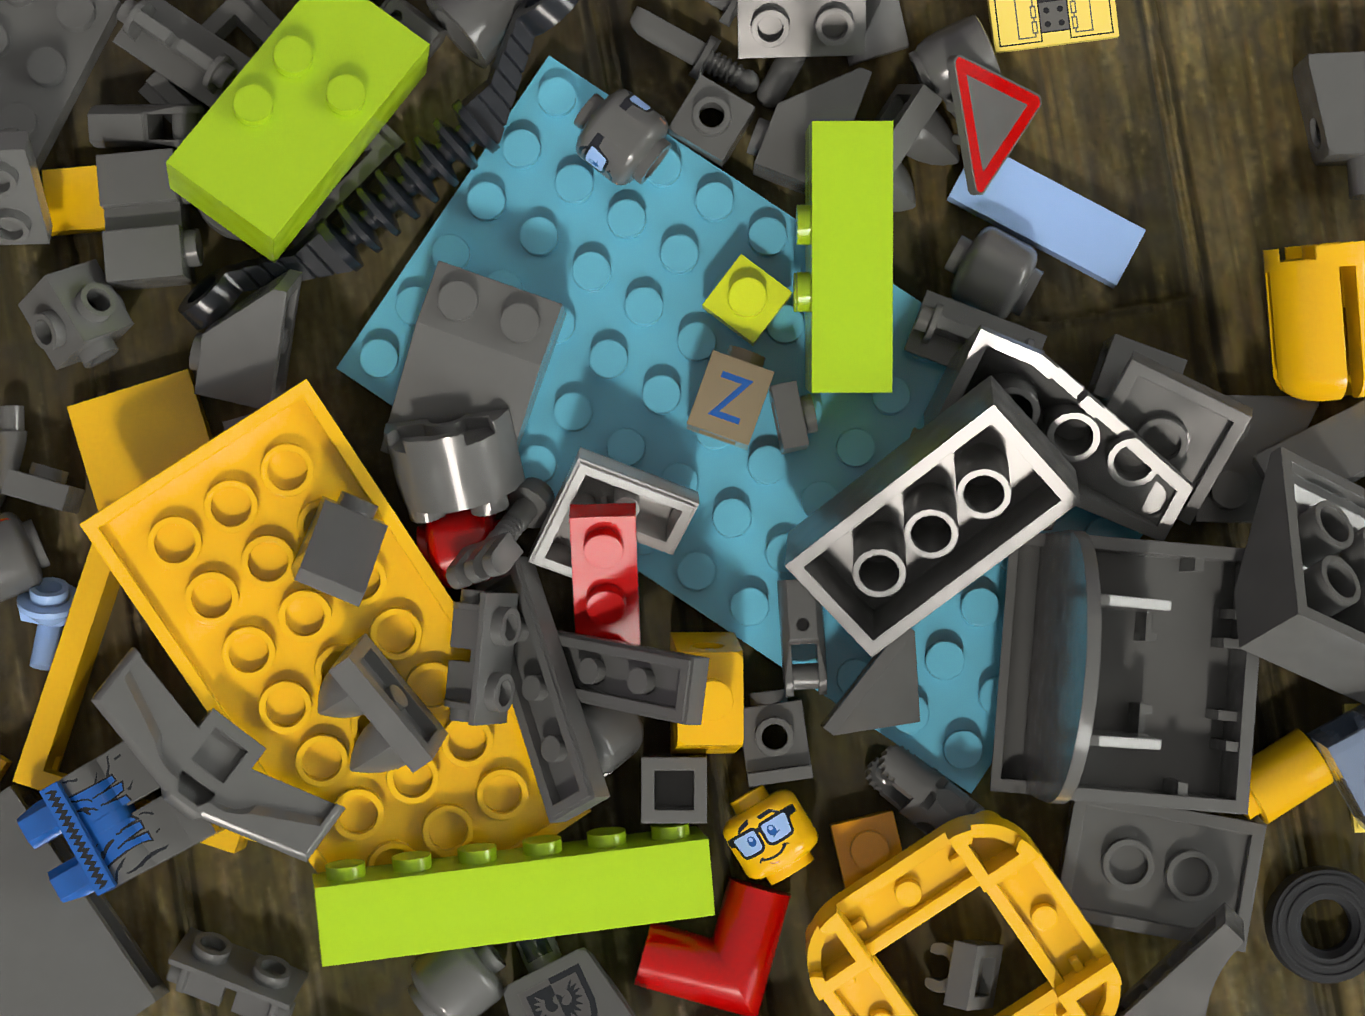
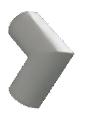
M580 447L528 555V562L572 578L569 524L571 504L636 503L637 542L673 555L699 506L698 491Z

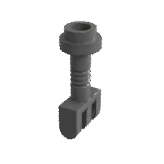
M529 477L515 491L507 495L509 506L506 508L507 512L495 528L488 534L485 540L463 547L448 566L446 578L452 588L456 590L470 586L472 583H480L488 580L490 577L506 574L523 553L516 540L527 527L532 529L542 527L555 500L554 493L546 482L538 478Z

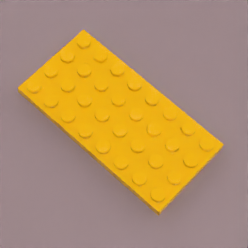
M304 379L79 524L206 711L208 712L214 708L266 748L252 769L346 808L308 859L317 873L326 872V864L344 859L365 860L366 867L392 864L393 855L409 851L431 852L432 859L457 856V849L459 847L473 843H494L497 846V850L522 848V840L538 835H557L591 812L588 809L566 822H549L513 704L508 710L507 723L472 726L468 725V722L449 720L450 708L444 706L449 660L470 661L471 649L450 647L454 609L453 600L307 379ZM341 491L379 506L374 518L383 521L388 526L359 607L295 581L291 571L292 564L322 496L337 502ZM365 633L448 732L433 760L414 773L411 772L407 765L382 773L350 771L351 754L355 742L370 721L365 715L350 718H334L318 714V695L326 674L345 648Z

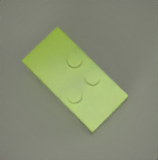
M299 0L166 161L170 189L275 263L424 77L427 71L430 44L369 0Z
M812 121L805 131V205L796 206V244L805 245V272L793 274V311L805 312V389L811 393H892L893 121Z

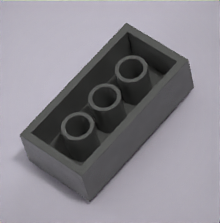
M990 375L790 530L787 536L785 567L855 641L873 657L1079 504L1081 499L1076 470Z

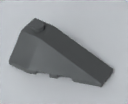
M980 325L950 359L924 412V426L991 375L1075 468L1081 502L1076 505L1077 507L1158 541H1164L1193 490L1192 482L1042 350Z

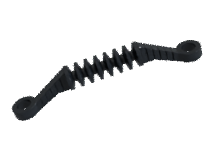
M524 0L512 16L502 45L498 49L495 62L491 66L488 79L462 101L458 99L451 105L459 123L455 128L436 118L432 123L440 140L438 143L433 144L417 134L413 138L420 155L417 161H414L400 151L394 155L401 172L400 176L396 178L383 169L378 168L374 172L382 189L378 195L361 184L355 189L363 206L361 210L357 211L342 201L336 205L344 223L340 228L321 218L315 223L316 228L306 238L300 241L293 249L285 250L275 263L265 256H259L257 259L245 260L241 263L226 265L215 270L201 280L186 295L179 305L178 311L196 330H202L219 319L235 303L243 291L258 290L290 269L303 272L302 281L315 279L316 276L319 278L331 276L334 273L340 274L360 270L364 266L356 248L360 243L376 253L383 250L375 231L376 229L381 227L398 237L402 233L395 217V213L398 210L415 220L421 217L414 196L420 194L436 204L440 200L433 183L436 177L455 187L459 184V180L452 163L457 160L470 169L475 170L478 167V163L471 149L475 143L492 154L500 148L498 144L505 129L503 126L506 125L510 108L513 106L516 96L515 91L519 88L522 78L521 73L525 70L528 60L527 55L531 52L534 38L560 22L575 7L579 0Z

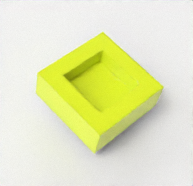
M741 254L702 304V308L754 346L792 296V292Z

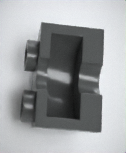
M509 408L467 413L457 420L439 424L430 423L429 418L387 423L385 425L384 435L401 502L407 508L409 518L414 523L432 522L444 517L447 513L468 509L471 510V514L474 516H489L499 513L509 506L507 495L515 491L526 480Z

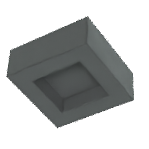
M797 381L771 385L768 393L781 454L806 450L809 446L807 434L818 432L811 394L799 396Z
M32 462L29 473L7 469L1 494L60 511L78 514L85 490L66 485L70 472Z

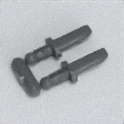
M703 0L723 11L719 22L730 27L733 19L737 16V0ZM638 6L630 18V24L638 35L691 64L693 67L688 74L691 78L698 80L699 76L707 71V74H713L712 77H719V81L723 79V83H730V87L734 85L741 93L751 94L757 90V99L766 108H775L778 103L785 99L807 57L775 58L760 84L759 77L753 70L744 69V65H738L737 61L733 63V59H727L726 55L721 56L722 53L720 52L716 53L721 43L720 39L710 35L705 43Z

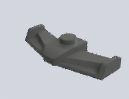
M132 647L99 687L91 701L159 784L163 800L190 820L203 819L307 862L346 808L253 770L252 767L266 748L214 708L209 710L198 726H196L141 658L142 655L136 648Z

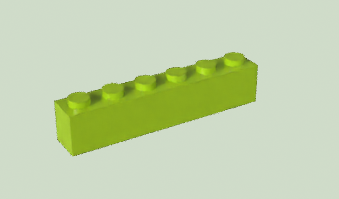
M652 823L650 825V832L626 834L625 828L602 827L588 831L586 840L562 842L559 835L532 836L522 840V848L497 850V846L494 843H473L459 847L457 849V856L433 859L429 851H409L393 855L392 864L369 867L365 866V860L362 859L333 861L325 865L326 872L312 874L322 967L714 916L715 907L709 838L697 826L689 827V823Z

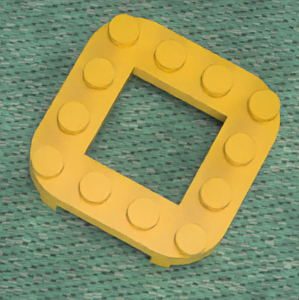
M989 810L960 816L946 822L845 888L819 909L805 932L806 959L811 986L818 1000L823 999L835 1016H918L875 954L979 886L984 893H988L1048 980L994 1016H1115L1119 1006L1120 985H1122V981L1105 945L1032 839L1019 826Z

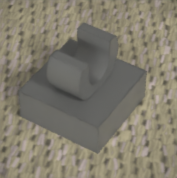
M982 939L954 940V943L932 944L930 952L947 957L950 961V968L946 979L943 977H926L925 986L933 992H945L943 1005L966 1011L993 1008L1004 945Z

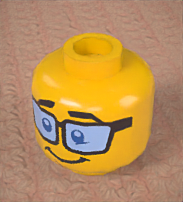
M759 785L730 803L736 814L725 823L723 835L749 878L762 879L767 877L770 884L773 885L796 873L814 860L810 850L815 847L818 841V834L792 791L780 789L769 794L764 785Z

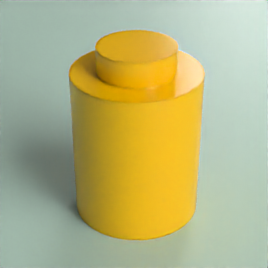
M1294 729L1252 756L1248 815L1243 814L1248 820L1258 815L1263 822L1269 824L1334 782L1332 773L1322 755L1301 730Z

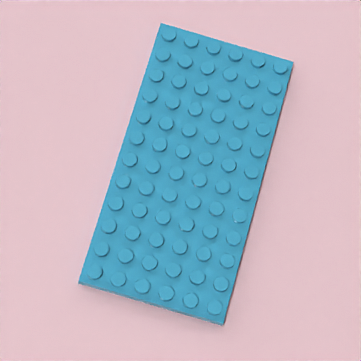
M548 56L511 110L507 123L503 126L505 129L498 144L500 148L493 154L486 149L477 160L478 167L475 170L471 169L347 351L337 369L393 406L416 322L438 261L563 304L566 317L518 448L525 479L534 477L546 482L556 498L580 447L698 491L699 506L674 554L671 555L637 542L638 571L727 631L735 633L737 638L782 667L777 581L797 579L785 567L788 532L908 440L914 427L919 430L924 427V412L946 366L904 351L922 303L893 284L892 393L809 392L805 389V312L793 311V274L805 272V245L796 244V219L668 134L665 139L672 146L657 169L643 184L638 183L636 180L626 185L612 183L577 154L576 143L581 130L574 125V120L578 113L594 94L597 93L604 99L609 95L551 56ZM741 254L792 292V296L754 346L702 308V304ZM732 345L757 353L766 358L763 368L775 372L770 386L797 381L799 396L811 394L818 432L807 434L809 446L806 450L781 454L769 393L766 395L747 450L687 429V421L713 350L726 354L729 346ZM1077 506L1058 518L1052 530H1042L1040 532L1052 533L1064 530L1085 531L1089 535L1140 539L1143 535ZM1008 556L911 628L915 631L920 722L875 729L900 747L903 746L906 750L909 749L912 755L915 754L931 768L937 769L945 777L970 794L991 765L993 757ZM823 607L827 663V695L824 696L837 703L872 657ZM815 644L791 645L792 664L816 663Z

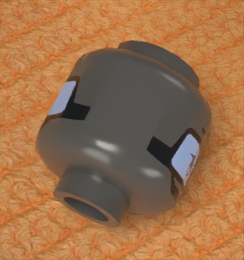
M619 89L610 94L606 99L597 93L594 94L574 120V125L581 130L576 143L577 154L608 180L617 185H626L633 180L643 184L657 169L672 146L665 139L668 133V122L666 119L626 89Z

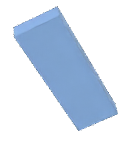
M1009 157L983 195H971L968 192L963 168L947 198V201L1111 288L1117 286L1146 231L1144 228Z

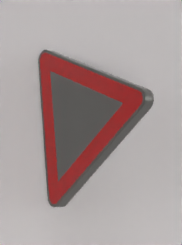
M951 55L947 59V70L953 101L948 103L946 108L948 112H955L958 134L952 136V141L961 147L968 192L971 195H983L1041 108L1042 101L1040 95L962 55Z

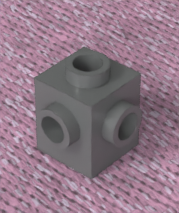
M96 259L45 275L18 304L31 327L36 343L45 350L56 370L78 362H82L85 368H90L106 361L118 352L119 348L116 342L134 325L126 311L124 301L114 291L113 287L106 282V275Z

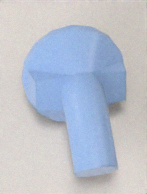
M55 577L43 578L40 586L31 587L28 592L17 597V607L21 621L37 624L29 664L30 667L35 669L50 670L63 626L65 625L77 589L63 579Z

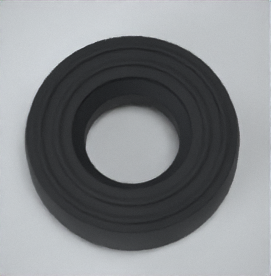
M1312 866L1289 875L1276 887L1266 907L1265 932L1271 950L1283 966L1306 980L1326 984L1343 982L1365 971V882L1348 871L1336 867ZM1323 899L1333 900L1340 904L1348 918L1346 936L1338 945L1329 949H1317L1309 945L1304 939L1300 927L1301 917L1305 909L1313 902Z

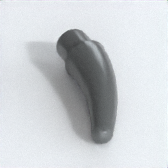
M0 406V508L8 496L1 494L7 469L19 471L26 447L28 431H25L24 406Z

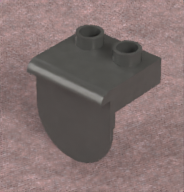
M1064 530L1052 533H1038L1008 556L990 791L1023 793L1044 802L1065 804L1069 800L1248 815L1259 657L1240 649L1238 641L1234 590L1245 548L1089 535L1085 531Z

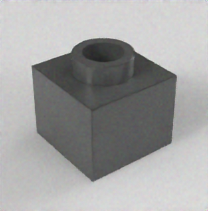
M700 75L668 127V135L723 170L752 122L755 106ZM707 108H714L723 114L724 120L717 127H706L699 119L702 111Z

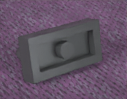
M898 84L874 119V121H893V212H902L916 207L913 182L906 167L901 162L905 155L930 165H953L960 161L957 144H954L952 141L953 133L943 116L936 110L943 99L924 84Z
M366 633L345 648L326 674L320 686L318 714L334 718H350L365 715L370 721L355 742L349 767L352 772L382 773L407 765L411 772L414 773L433 760L448 735L444 727Z

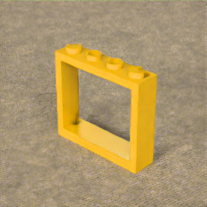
M91 544L12 781L40 791L68 775L59 772V768L120 588V583L93 544ZM144 799L135 804V807L138 810L151 801ZM225 829L201 843L227 852L236 853L246 848L248 840H253Z

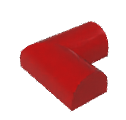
M729 876L713 937L703 936L661 923L650 924L634 985L742 1016H758L791 893Z

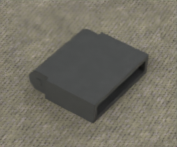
M21 784L9 786L0 793V1016H136L170 991L104 894L97 896L93 892L65 903L60 900L49 881L47 872L75 857L63 835L37 849H34L28 843L17 823V818L36 802L40 801V799L31 787Z

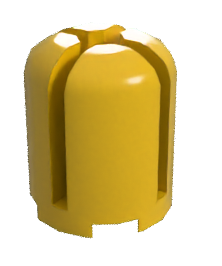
M1365 241L1284 247L1285 260L1281 261L1279 249L1263 250L1272 375L1279 389L1291 397L1306 401L1341 400L1344 395H1352L1354 398L1365 397Z

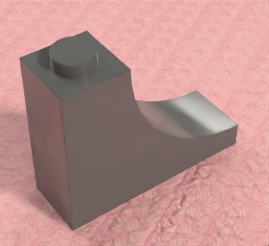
M1224 902L1120 997L1115 1016H1206L1209 998L1220 972L1231 956L1245 942L1244 920Z

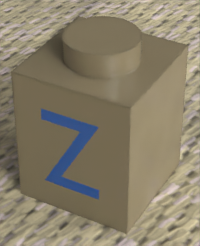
M732 345L729 346L726 354L713 350L687 421V429L747 450L775 373L763 368L766 358L752 351Z

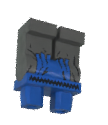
M124 741L74 770L61 780L39 791L43 799L36 802L17 818L20 829L34 849L40 848L63 835L75 857L47 872L49 881L63 903L93 892L97 896L109 892L225 830V828L203 819H188L164 801L162 796L137 810L135 804L161 790V787Z

